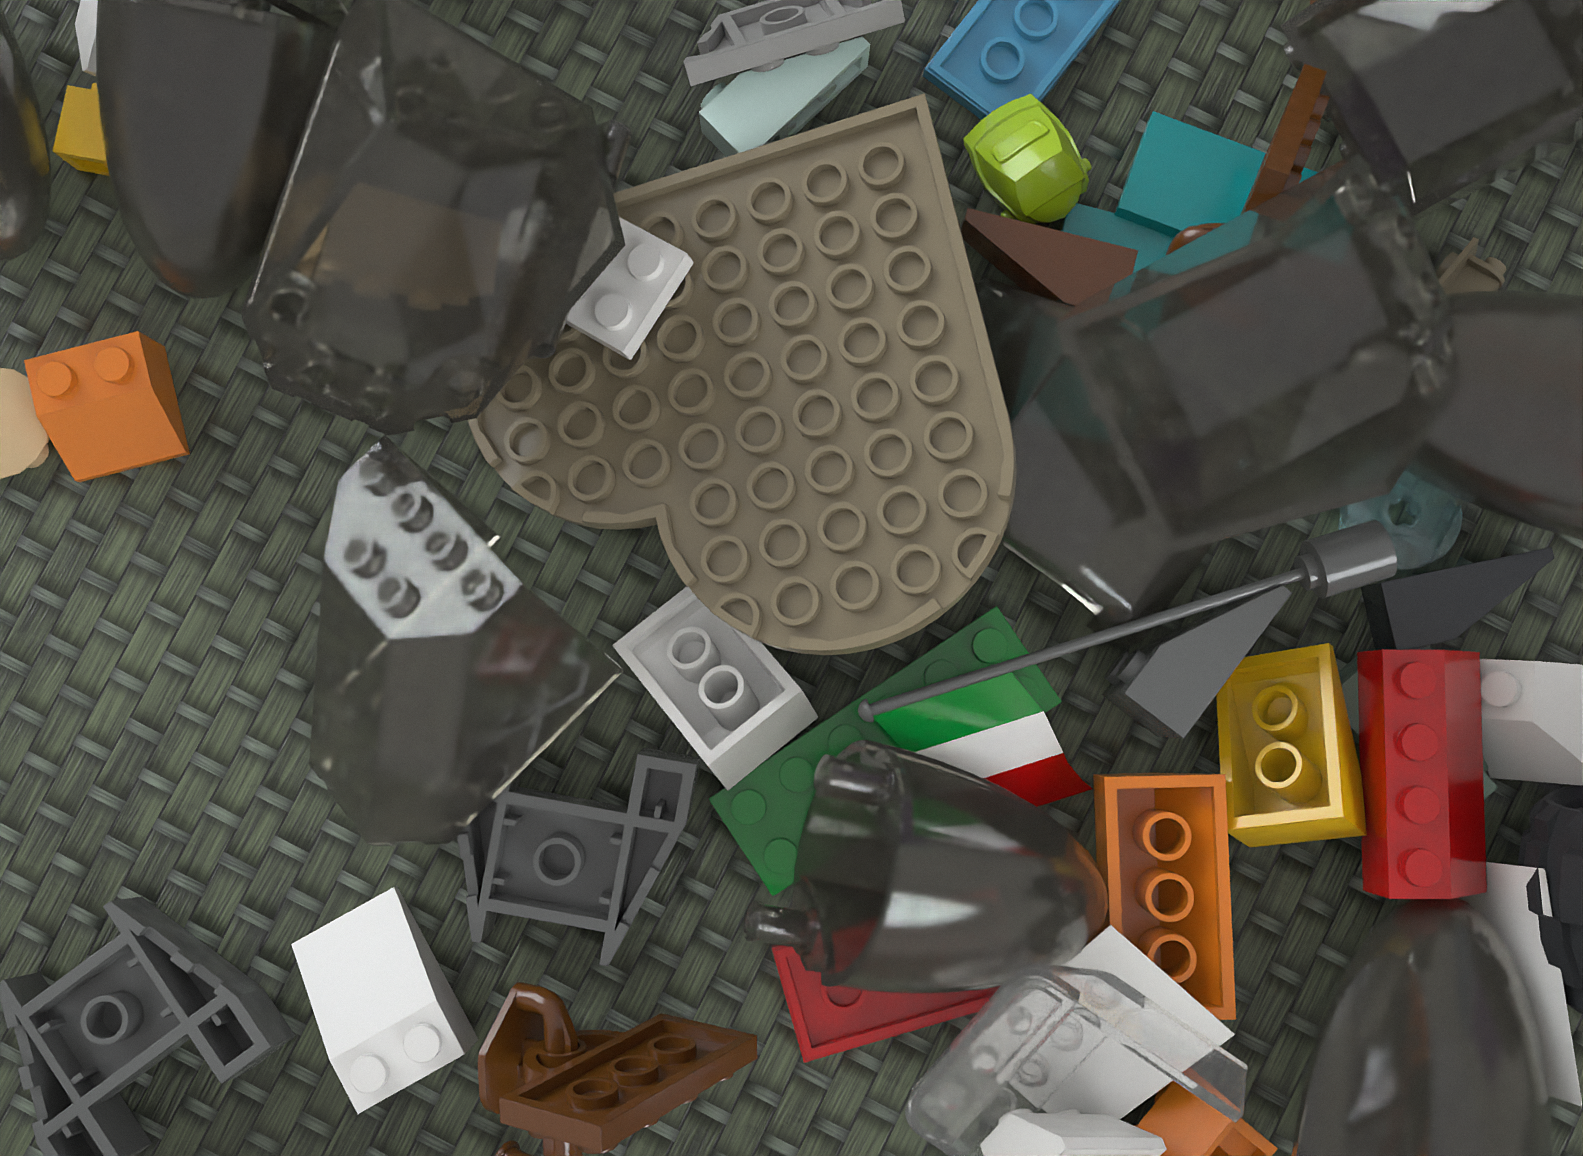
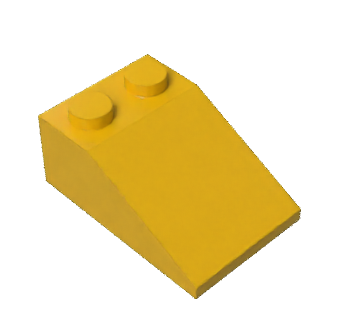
M1330 643L1244 657L1216 694L1220 774H1225L1228 834L1249 848L1367 835L1362 776L1333 646Z

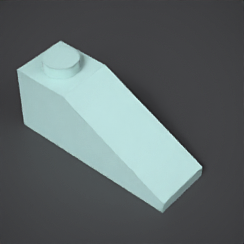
M863 36L839 43L837 49L826 54L815 56L802 54L784 60L781 66L765 72L750 70L740 73L728 85L724 82L719 83L705 96L701 103L702 110L699 111L702 133L726 157L795 135L868 67L870 43Z

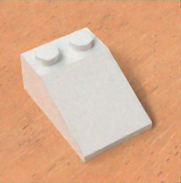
M688 586L612 645L727 790L731 789L818 718L802 689L761 642L735 630L710 612Z
M397 886L291 944L329 1060L357 1114L466 1054L479 1040Z

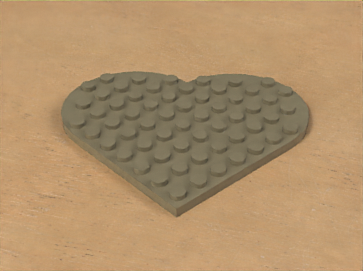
M925 93L576 206L553 218L531 234L535 240L512 263L505 260L498 269L494 295L480 298L485 303L476 323L474 333L468 332L462 359V392L470 429L475 442L489 465L495 468L513 491L537 508L556 518L576 525L597 529L622 530L657 525L669 560L684 584L691 589L710 612L735 630L758 642L782 650L814 655L851 654L894 643L921 630L954 606L976 583L990 563L1002 540L1015 496L1017 476L1015 441ZM595 204L686 252L694 262L631 360L541 310L532 301Z

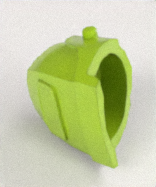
M1032 94L1012 100L993 110L963 138L964 146L983 188L1004 209L1001 212L1002 217L1034 225L1036 223H1049L1064 218L1075 207L1080 194L1087 190L1089 183L1087 172L1092 169L1090 162L1087 158H1081L1073 138L1060 120Z

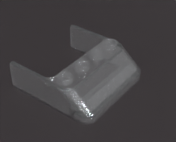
M1029 963L1018 967L1011 973L915 1084L906 1105L905 1115L913 1131L948 1156H984L980 1144L996 1128L999 1119L1003 1115L1016 1109H1030L1033 1113H1037L1108 1037H1111L1236 1123L1244 1115L1247 1065L1112 973L1096 969Z

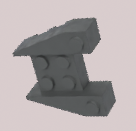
M472 717L461 721L449 784L452 802H455L459 828L457 840L460 858L463 857L468 892L466 904L472 942L481 943L492 932L497 913L605 932L599 965L609 966L691 815L701 758L643 748L637 754L627 807L520 787L531 727L479 717Z
M142 896L113 900L103 906L121 934L51 986L47 984L40 972L4 979L0 982V1001L7 1028L14 1027L24 1065L18 1068L23 1091L30 1089L38 1120L32 1123L37 1146L44 1156H136L150 1146L152 1142L119 1094V1091L189 1039L193 1041L222 1084L250 1071L294 1038L295 1034L262 986Z

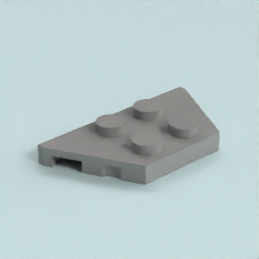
M767 0L720 14L710 25L711 30L703 34L697 42L700 55L686 57L683 61L689 84L694 86L750 68L754 72L773 70L784 63V58L804 52L812 56L832 52L839 47V42L904 23L901 0H882L872 4L871 0Z

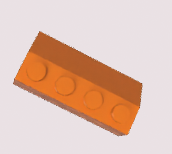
M1093 774L1099 934L1112 925L1218 1020H1236L1225 774Z

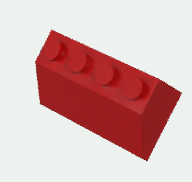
M1373 650L1357 652L1360 772L1362 776L1367 835L1362 836L1363 891L1388 899H1454L1486 893L1480 652L1456 650Z

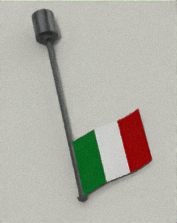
M1372 519L1303 541L1300 546V555L1294 559V570L871 704L868 703L866 698L859 704L858 714L866 722H874L875 719L908 755L933 803L942 814L961 831L1093 789L1091 784L1082 778L1068 762L1042 707L1013 671L1297 581L1300 582L1305 590H1313L1319 598L1324 599L1393 577L1397 570L1395 548L1387 530L1379 521Z

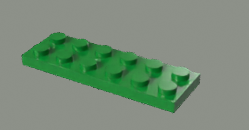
M997 606L766 759L731 789L723 788L709 798V801L772 896H775L928 793L908 755L875 719L874 722H866L861 719L858 714L859 704L866 698L868 703L871 704L1029 654ZM1037 664L1013 671L1042 707L1044 713L1062 702Z

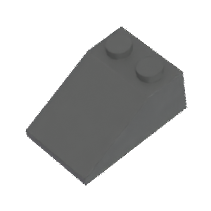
M1281 585L1277 588L1233 601L1135 649L1131 654L1124 651L1105 674L1104 678L1110 684L1102 695L1155 736L1185 738L1292 592Z

